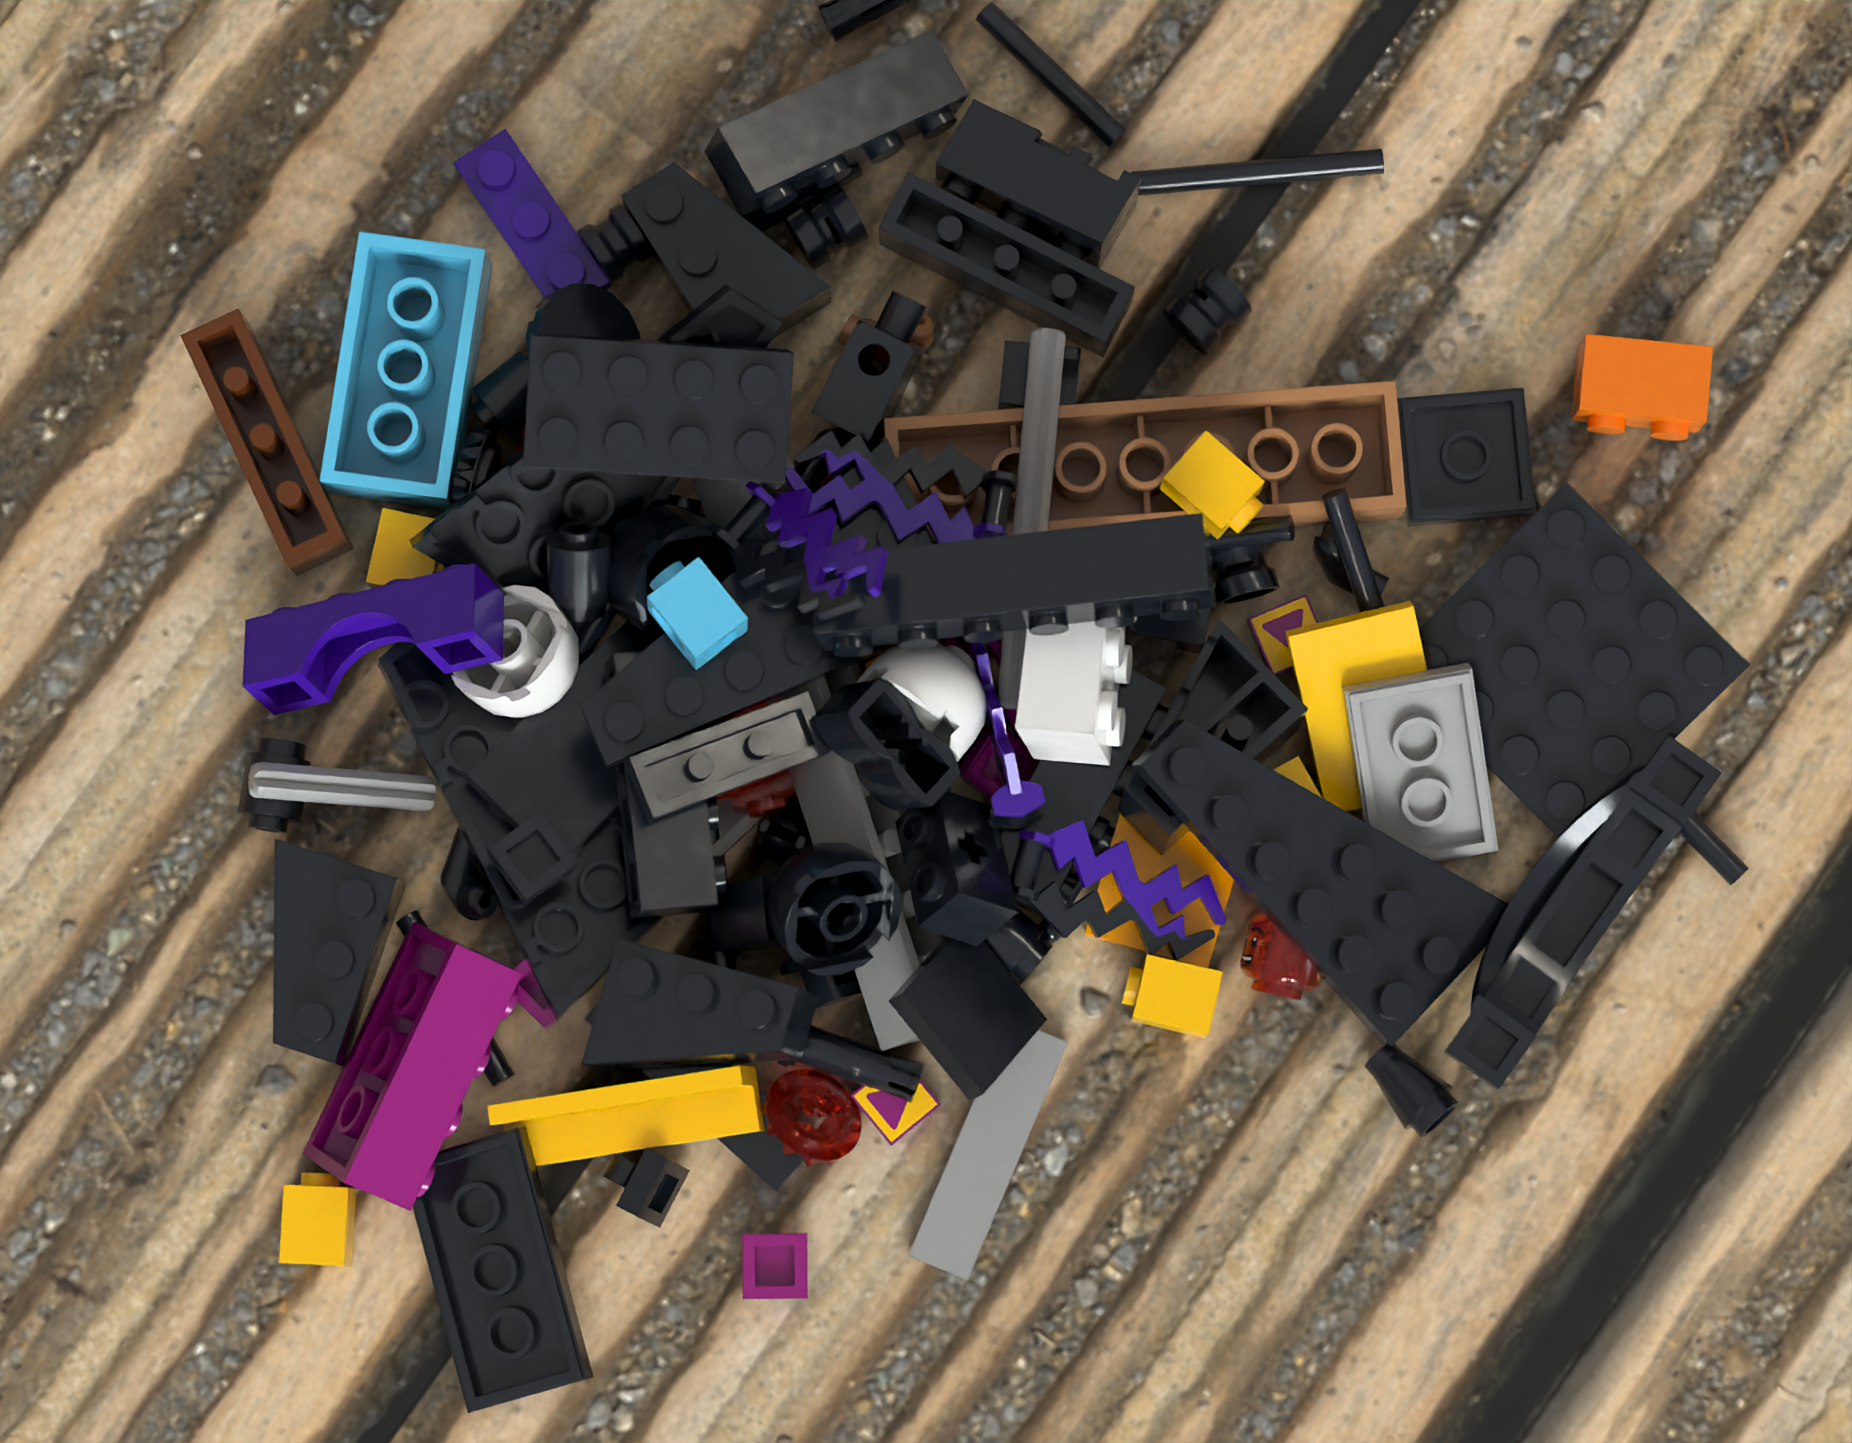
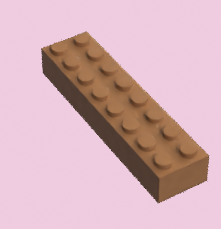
M1396 381L1059 405L1048 531L1189 515L1161 491L1160 487L1163 477L1205 431H1208L1265 481L1261 492L1256 497L1264 505L1253 519L1291 515L1294 527L1324 525L1329 519L1321 497L1323 494L1339 488L1346 489L1357 523L1398 520L1407 507ZM1024 408L884 418L885 439H888L896 458L916 446L929 464L950 443L986 472L999 470L1013 473L1017 482ZM908 472L904 476L916 504L936 492L950 521L965 507L973 526L981 524L986 492L983 491L981 486L964 499L951 472L921 494L911 474ZM1016 491L1012 493L1006 527L1008 535H1012ZM927 525L926 527H927V529H928V531H929V533H930V536H931V538H932L934 544H937L936 541H935V539H934V537H933V535H932V533H931V531H930V529H929V527H928V525Z

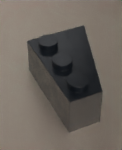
M1218 618L1147 749L1175 720H1186L1258 762L1264 763L1299 730L1308 708ZM1135 770L1124 790L1117 810L1163 855L1189 829Z

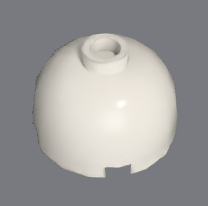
M512 585L502 588L507 594L504 596L503 660L453 672L454 676L451 677L455 685L468 698L492 714L523 718L542 713L559 702L572 686L579 667L578 636L561 607L551 597L536 587Z
M899 644L890 647L871 664L857 682L879 679L895 687L912 706L917 716L919 727L938 736L951 750L957 762L970 748L984 726L987 703L983 685L975 673L976 665L966 652L954 645L944 647L938 644L935 647L923 650H905L900 648Z

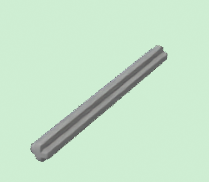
M1053 328L1033 329L1030 336L1012 535L1048 531L1066 338L1063 331ZM1027 629L1003 631L997 697L1003 709L1017 711Z

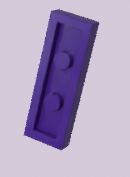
M503 129L453 163L458 174L543 297L570 284H594L604 290L612 287L608 277L506 129Z

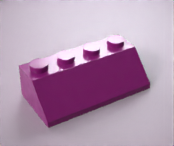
M413 921L302 1154L343 1183L411 1211L416 1198L422 1196L427 1191L435 1173L434 1160L444 1139L451 1136L460 1123L463 1113L462 1101L472 1079L481 1075L489 1061L491 1053L489 1043L500 1020L505 1019L516 1004L519 992L517 984L522 973Z

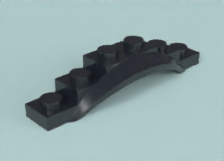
M1668 735L1664 738L1643 770L1634 773L1603 794L1559 835L1524 878L1499 918L1477 970L1472 991L1471 1013L1443 1051L1445 1054L1494 1089H1500L1534 1041L1537 1032L1608 927L1680 829L1686 825L1722 772Z

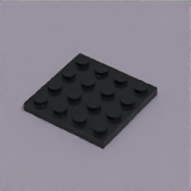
M1568 482L1419 629L1427 670L1469 663L1471 666L1486 766L1557 837L1603 794L1624 779L1643 770L1664 738L1669 735L1675 739L1750 666V663Z

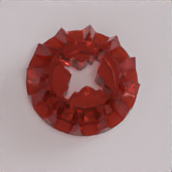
M798 1069L781 1075L767 1090V1098L760 1112L767 1116L769 1121L766 1135L777 1136L784 1144L783 1155L796 1153L803 1157L807 1167L819 1161H824L832 1166L842 1157L849 1154L858 1143L862 1128L859 1108L851 1098L848 1090L834 1078L815 1070ZM803 1111L808 1117L818 1116L821 1118L828 1116L817 1129L812 1124L806 1123L802 1125L801 1122L798 1123L796 1121Z

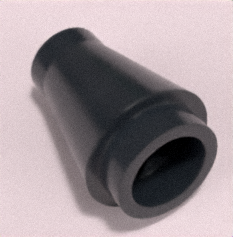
M1396 1044L1393 1046L1384 1045L1364 1066L1376 1080L1404 1129L1413 1128L1421 1138L1438 1127L1459 1104L1450 1093L1453 1088L1452 1085L1407 1055Z

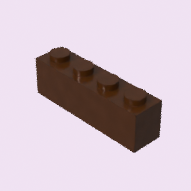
M239 308L180 335L286 565L297 576L353 550L354 547L327 490L320 482V474L256 336Z

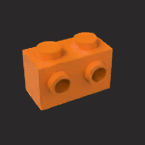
M1585 334L1577 346L1571 421L1587 422L1586 429L1599 434H1622L1625 432V426L1650 428V436L1656 439L1672 441L1688 439L1689 432L1697 433L1707 422L1713 346Z

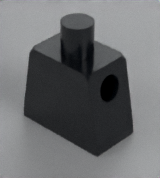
M892 290L877 321L870 318L859 319L811 413L854 435L859 433L862 439L868 442L884 437V418H893L925 349L924 345L911 338L925 312L926 306ZM876 345L885 348L890 356V362L884 373L878 371L871 362V354Z

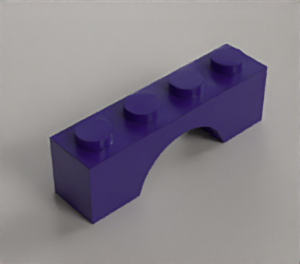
M475 563L468 565L456 564L448 566L440 572L412 579H395L389 581L384 586L356 593H339L332 595L327 600L299 607H282L274 610L271 614L245 620L242 686L273 715L331 702L333 694L347 670L368 652L390 643H415L444 674L502 661L504 593Z

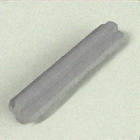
M259 762L251 766L248 777L249 794L254 798L425 811L433 808L436 797L435 780L430 776Z

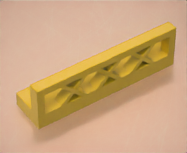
M754 1066L727 1067L487 1106L490 1125H503L504 1131L526 1127L536 1166L765 1131L756 1067Z

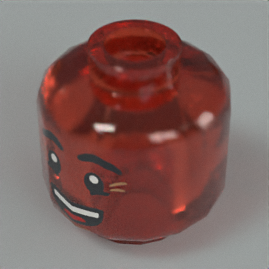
M1264 913L1256 914L1251 918L1240 960L1242 973L1253 979L1251 989L1296 1000H1301L1303 991L1317 989L1322 982V977L1303 951L1283 931L1275 926Z

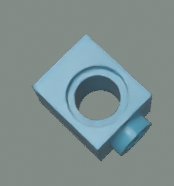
M699 557L686 567L680 561L675 562L657 575L649 585L653 590L647 596L649 613L695 670H698L747 632L748 617Z

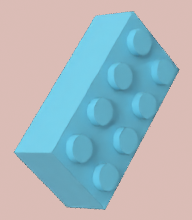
M359 232L320 475V482L329 494L447 510L450 507L452 499L450 491L453 486L454 471L457 468L459 452L463 450L470 414L469 406H471L473 394L471 388L474 387L492 272V263L486 249Z

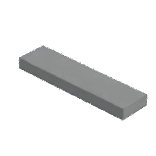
M1038 1030L983 1095L974 1099L910 1249L909 1256L968 1281L1068 1042Z

